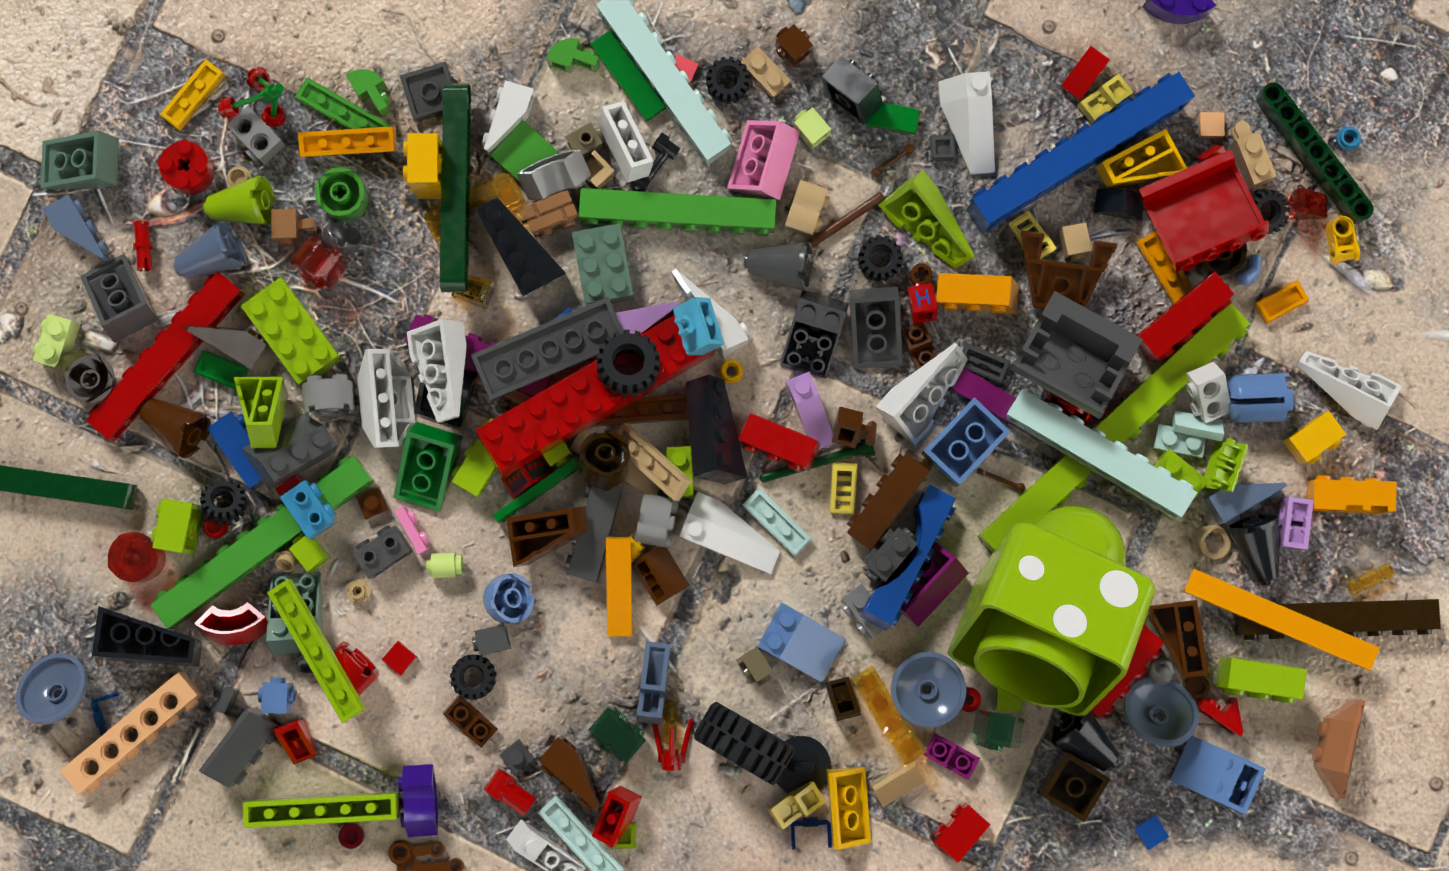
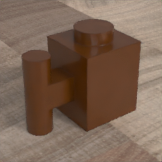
M839 406L833 426L831 442L856 448L858 438L860 437L866 439L867 445L872 446L876 441L877 423L870 421L867 425L862 424L863 412Z

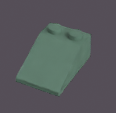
M100 131L42 141L40 188L100 189L117 186L119 138Z

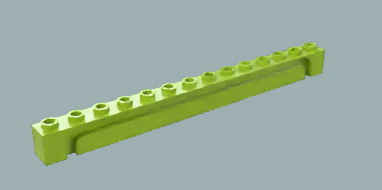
M1231 303L1223 311L1215 314L1209 323L1200 328L1094 428L1105 433V438L1113 443L1114 441L1123 443L1128 438L1132 441L1142 432L1139 427L1145 422L1148 424L1153 422L1160 415L1157 411L1163 405L1167 408L1177 399L1175 394L1180 389L1183 391L1187 390L1186 384L1189 383L1188 372L1209 364L1216 356L1220 359L1230 350L1227 345L1233 340L1238 342L1248 333L1245 329L1251 323ZM1064 455L1003 511L999 517L988 525L978 537L994 553L1014 524L1019 522L1035 524L1041 517L1051 512L1050 510L1056 505L1059 507L1064 505L1071 498L1068 494L1074 488L1078 491L1088 482L1086 477L1092 470L1071 457Z

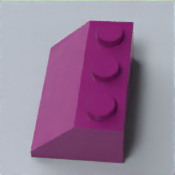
M935 541L931 547L934 549L930 560L928 562L924 561L920 568L924 571L917 584L913 582L910 588L913 592L910 600L906 605L902 604L899 610L917 627L927 619L969 574L955 556ZM914 549L891 576L877 588L889 584L903 573Z

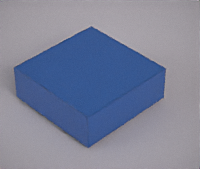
M1156 815L1149 817L1134 827L1135 832L1147 850L1169 838Z

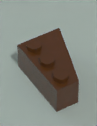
M586 506L506 518L513 568L530 565L587 533L589 527Z
M1190 600L1151 605L1148 614L1164 642L1180 677L1189 678L1209 675L1198 601Z

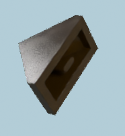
M849 676L825 683L835 721L861 715Z

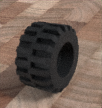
M629 329L624 330V334H620L617 331L614 333V337L608 336L605 339V344H601L597 354L598 378L600 382H603V387L606 390L611 389V393L614 395L620 393L622 398H627V395H632V398L638 397V393L641 392L643 395L649 387H653L655 379L658 378L660 354L656 350L657 346L654 341L652 343L649 341L650 337L646 334L642 337L640 336V331L636 330L634 334H631ZM633 353L642 360L643 368L634 375H624L615 369L613 361L620 354Z

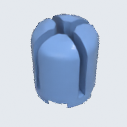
M1287 372L1235 375L1230 378L1227 384L1229 397L1235 399L1230 400L1229 417L1237 423L1290 421L1287 418L1288 411H1293V388L1288 389L1285 378L1290 377Z

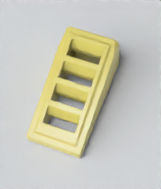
M1029 211L1008 223V226L1021 245V230L1017 226L1026 220L1030 224L1022 228V231H1028L1033 228L1035 232L1044 234L1043 244L1045 248L1041 251L1040 259H1044L1056 251L1057 248Z
M832 463L830 513L854 515L857 463ZM837 471H852V475H838ZM837 481H851V485H837ZM836 491L851 492V495H836ZM836 501H850V506L835 504Z

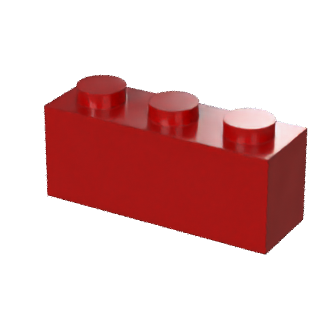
M752 413L749 414L738 439L744 444L743 449L754 454L757 451L766 454L765 458L779 463L780 460L789 463V468L797 472H802V469L810 471L821 445L814 438Z

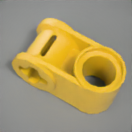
M1340 216L1330 221L1325 227L1331 263L1338 265L1339 262L1347 260L1359 261L1360 248L1356 239L1353 221L1347 216ZM1336 223L1343 226V234L1336 231Z

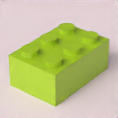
M1219 657L1215 687L1223 688V693L1244 696L1245 692H1248L1247 697L1269 700L1270 696H1272V701L1294 704L1295 699L1303 700L1307 669Z

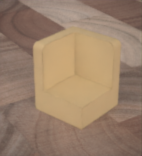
M594 150L591 153L592 158L586 163L592 176L587 178L586 181L594 189H602L615 177V171Z

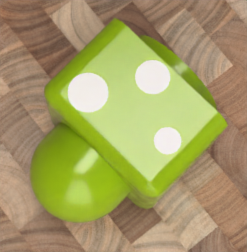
M1083 506L1057 508L1045 514L1035 524L1019 522L1010 528L979 572L947 653L956 662L979 672L993 686L1017 699L1043 707L1057 708L1071 715L1085 716L1127 674L1155 594V585L1147 576L1125 566L1126 551L1123 538L1116 526L1105 515Z

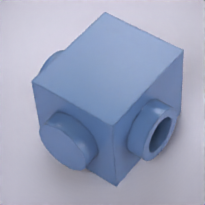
M271 677L270 682H263L262 687L258 691L261 713H291V706L296 701V689L293 688V683H286V678Z

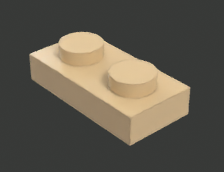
M756 47L741 61L742 65L745 64L747 66L750 76L772 99L791 83V80L759 47Z

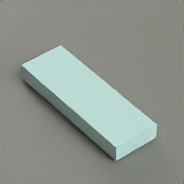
M760 487L742 504L794 557L812 540Z

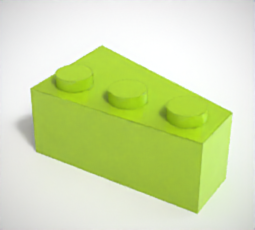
M234 377L251 448H276L288 400L284 378Z

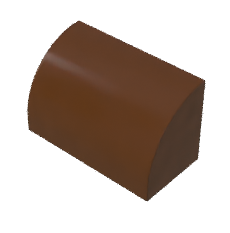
M657 547L631 563L657 606L690 586L667 548Z

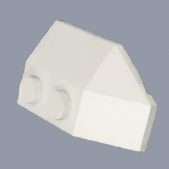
M366 349L357 378L362 428L374 448L399 447L406 437L407 431L415 424L411 374L394 356L391 349Z

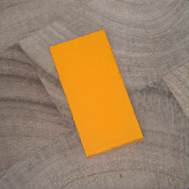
M1297 279L1255 302L1254 306L1266 325L1310 300Z

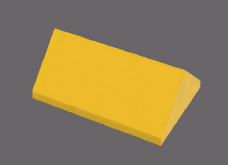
M865 767L826 769L831 838L834 850L871 843Z

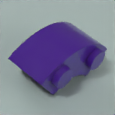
M1146 0L1142 7L1161 21L1172 24H1188L1208 16L1216 7V4L1212 0Z
M433 764L403 766L402 776L398 777V790L403 792L404 812L400 814L401 827L406 828L408 837L438 835V801Z

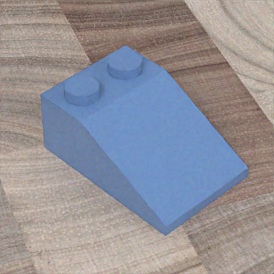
M780 603L757 647L822 683L846 639L786 604Z

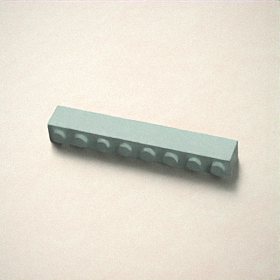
M601 0L596 4L597 13L665 104L666 109L705 164L708 166L730 151V141H732L730 134L725 128L721 130L717 125L718 118L711 109L707 111L702 104L704 102L702 95L697 89L693 91L689 86V77L683 70L679 72L674 65L677 63L670 51L665 52L661 47V44H663L661 38L655 31L651 33L647 27L649 23L642 12L638 14L634 9V1Z
M1021 390L1009 409L1006 420L1179 522L1197 494L1193 490L1194 486L1182 479L1180 481L1171 477V472L1159 466L1156 468L1149 464V459L1145 456L1130 453L1127 451V446L1121 442L1114 441L1113 443L1105 438L1106 434L1099 429L1093 428L1091 430L1084 426V421L1074 415H1071V417L1062 413L1063 409L1052 402L1047 404L1040 400L1041 396L1036 392Z

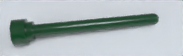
M863 438L860 439L861 442L857 443L856 448L850 447L816 457L810 469L858 455L860 457L865 456L866 458L875 456V450L873 445H867L866 439ZM785 466L760 474L759 480L766 483L800 472Z

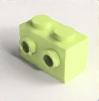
M47 314L46 319L42 321L40 326L41 336L39 343L37 342L33 348V361L55 368L61 358L73 350L80 324L69 319Z

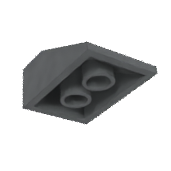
M125 254L80 276L102 328L114 343L159 320Z
M898 287L849 290L854 369L902 366Z

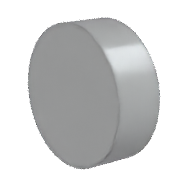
M1162 658L1154 660L1148 668L1150 679L1160 685L1169 683L1175 674L1172 663Z

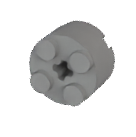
M346 374L333 375L331 379H322V376L319 375L307 377V382L302 384L305 416L309 417V412L315 413V418L343 416V411L349 410V414L354 413L353 383L348 380Z
M644 494L640 508V520L637 525L636 542L671 548L673 534H670V531L675 532L677 517L673 516V514H677L679 501L668 497Z

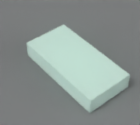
M1174 410L1172 415L1174 432L1222 441L1224 436L1222 419H1215L1205 424L1199 416L1196 417L1192 413Z

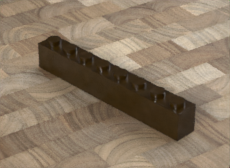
M1439 599L1279 604L1354 637H1358V632L1367 631V636H1383V631H1392V635H1408L1407 630H1416L1417 635L1432 634V629H1441ZM1234 614L1235 634L1244 635V640H1259V635L1268 634V639H1284L1283 634Z

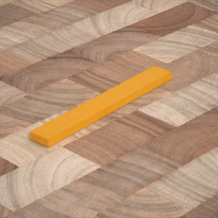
M1196 569L1191 570L1183 590L1186 594L1368 671L1372 670L1380 649L1378 646Z

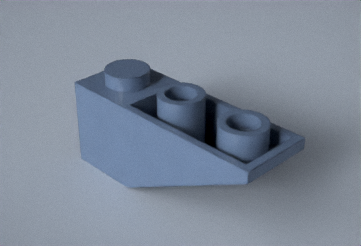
M68 194L43 208L55 231L104 261L108 262L111 260L108 256V253H110L108 246L103 240L100 241L95 234L98 232V229L91 219L87 220L84 215L86 208L79 198L74 199Z
M1287 484L1235 485L1233 492L1217 490L1203 500L1217 524L1226 522L1227 525H1231L1241 519L1239 514L1247 510L1248 513H1251L1262 506L1260 502L1268 498L1271 501L1282 495L1281 489L1285 488Z

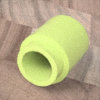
M456 552L431 554V559L426 561L427 574H432V578H452L463 574L462 555H456Z

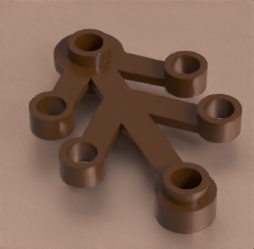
M397 840L391 844L388 850L390 860L397 865V871H407V865L414 871H462L464 868V862L457 857L450 861L421 863L414 857L429 854L433 857L441 856L445 851V846L440 841H435L431 845L412 846L406 840ZM434 845L441 847L439 854L433 852ZM398 848L405 849L406 854L404 857H400L397 854ZM453 861L460 863L459 870L452 868L451 864Z

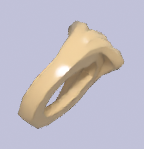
M1217 525L1199 528L1197 542L1203 555L1211 559H1221L1228 554L1231 548V539L1225 529ZM1209 533L1218 534L1223 538L1224 546L1220 552L1211 553L1206 548L1204 539Z

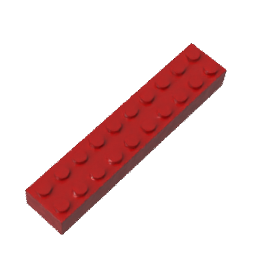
M674 315L640 335L644 337L646 334L650 337L649 341L651 343L654 341L657 346L656 350L660 354L658 378L655 379L653 387H649L643 395L640 392L638 397L632 398V395H627V398H622L620 393L614 395L611 393V389L606 390L603 387V382H600L598 378L596 360L476 429L477 437L501 477L504 478L712 357L715 354V349L704 355H687L682 344V337L678 334L679 327L674 321ZM623 353L615 358L613 366L621 374L634 375L643 368V362L633 353Z

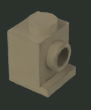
M757 646L736 659L738 664L741 662L745 664L741 669L749 681L754 678L758 686H761L771 679L769 674L773 670Z

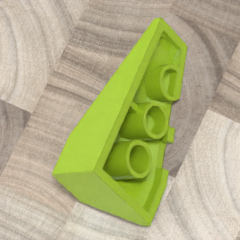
M924 170L903 183L879 204L880 208L895 226L900 229L903 227L913 234V239L918 242L920 240L932 248V252L953 268L957 269L974 258L975 255L941 192Z

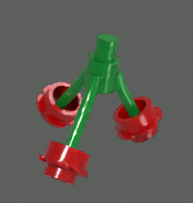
M263 67L252 68L247 74L248 86L255 88V90H261L260 94L238 102L233 97L226 99L221 97V103L218 104L220 115L223 118L226 117L228 120H232L235 116L239 115V107L262 99L266 103H271V105L265 107L264 113L261 114L262 121L266 122V125L270 127L281 126L285 122V113L277 105L278 98L284 92V87L282 84H270V76Z

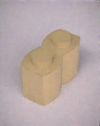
M800 180L784 229L808 237H812L813 232L818 233L823 219L818 218L821 209L826 211L830 196L826 195L828 189Z

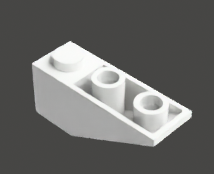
M506 80L504 86L499 87L496 101L499 102L496 110H492L489 118L491 128L489 133L485 132L482 140V146L486 155L490 156L518 124L529 117L535 98L533 88Z
M522 819L506 839L517 853L545 871H584L586 868L577 859Z

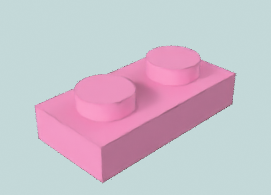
M404 506L395 510L394 512L418 555L429 552L430 549L427 545L430 544V540L424 530L420 532L417 528L416 523L419 521L412 509L408 510Z

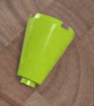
M255 176L207 196L203 209L211 220L267 225L271 224V203L275 202V196L267 178L262 179V176Z

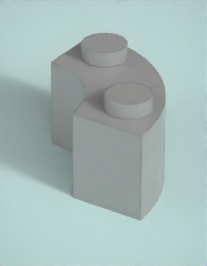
M581 150L566 151L547 157L517 173L528 200H543L561 190L568 188L577 189L584 185V181L592 176Z

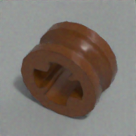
M924 263L916 264L910 272V281L914 285L918 283L928 284L932 278L931 268ZM918 269H922V273H927L924 281H919V277L915 278L914 275L917 274Z

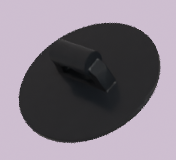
M795 736L785 740V742L794 747V755L778 781V786L785 792L790 793L800 786L813 781L818 790H820L827 781L826 769H831L830 757L825 747L816 739L808 736Z

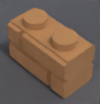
M567 189L522 207L534 238L540 237V239H545L554 234L553 230L561 227L563 230L570 229L576 225L575 221L579 220Z

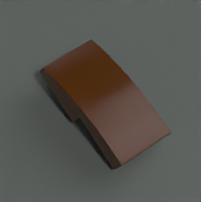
M924 323L914 324L901 329V335L916 371L937 356L933 347V341Z
M459 694L443 711V715L459 727L466 736L481 748L498 729L465 698L460 697Z

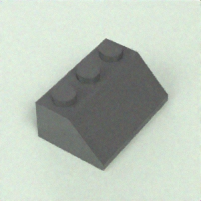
M303 414L281 426L276 448H251L249 444L242 448V452L270 491L331 456L337 445L321 423Z
M257 707L245 709L199 769V772L228 788L235 786V784L239 786L248 775L245 772L251 763L255 765L264 753L261 750L266 744L270 745L277 736L274 733V729L279 728L280 724L265 713H261V710Z

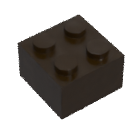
M1061 750L1036 793L1085 822L1110 778L1070 753Z

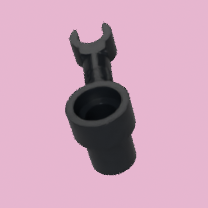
M663 132L651 147L659 154L653 162L648 177L641 178L638 181L634 191L644 192L668 157L673 160L681 149L671 142L670 137Z

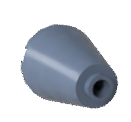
M220 221L213 225L175 257L173 266L176 273L188 279L244 266L242 262L246 260L245 251L239 237L233 238L229 232L233 228L225 221Z

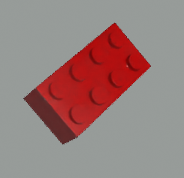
M1213 272L1136 335L1143 339L1138 348L1150 362L1156 359L1158 361L1164 360L1175 351L1172 348L1175 344L1179 346L1194 335L1191 332L1194 328L1198 330L1213 319L1210 316L1213 312L1217 314L1232 303L1230 298L1235 294L1219 275Z

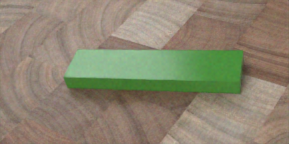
M309 78L305 79L294 97L297 101L347 129L391 127L389 123Z

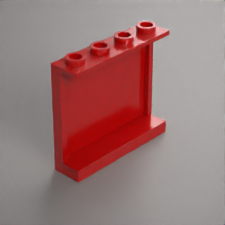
M1231 149L1139 189L1140 201L1175 272L1191 270L1197 263L1204 260L1212 261L1225 251H1235L1241 248L1244 243L1251 240H1261L1269 233L1268 220L1264 221L1235 165V156Z

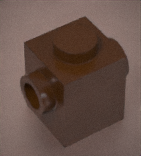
M793 24L789 29L784 27L776 35V53L782 60L785 61L787 59L793 67L797 66L812 53L813 44L809 41L810 37L803 28L798 29Z

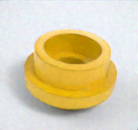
M726 360L719 368L720 377L728 384L737 383L743 377V366L737 360ZM728 368H734L736 374L729 376L726 371Z

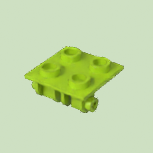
M1226 438L1225 442L1215 441L1204 477L1209 481L1203 488L1233 492L1246 457L1248 444L1236 443L1235 440Z

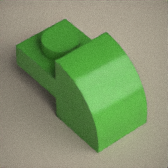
M564 39L557 42L550 49L546 58L548 66L568 73L572 72L574 65L597 73L600 61L595 52L588 49L581 51L578 39Z
M359 69L346 75L362 102L371 97L382 117L391 113L387 106L391 102L383 90L387 86L377 73L366 69Z

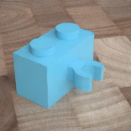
M694 297L673 308L675 314L674 321L679 327L678 334L682 337V344L687 355H704L724 345L710 298Z

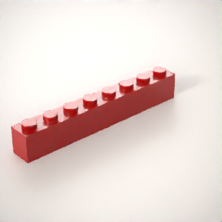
M217 271L216 274H211L205 280V286L199 293L196 292L189 298L186 308L183 311H178L172 317L171 325L156 335L155 343L140 353L139 361L133 367L131 366L122 374L123 379L117 386L113 385L111 392L101 404H96L89 411V417L86 421L106 439L115 442L138 417L141 405L145 401L154 398L204 342L183 329L184 325L217 327L243 298L245 293L220 272Z

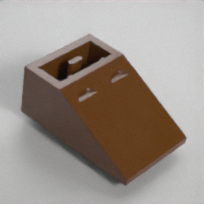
M563 735L559 736L538 760L542 764L540 766L541 770L550 777L553 775L557 776L561 780L559 785L571 794L574 791L581 798L578 801L585 808L597 810L601 802L581 751Z

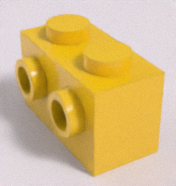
M1328 410L1319 414L1284 439L1283 443L1300 465L1307 462L1311 465L1323 457L1320 453L1328 448L1331 451L1342 443L1340 439L1346 433Z

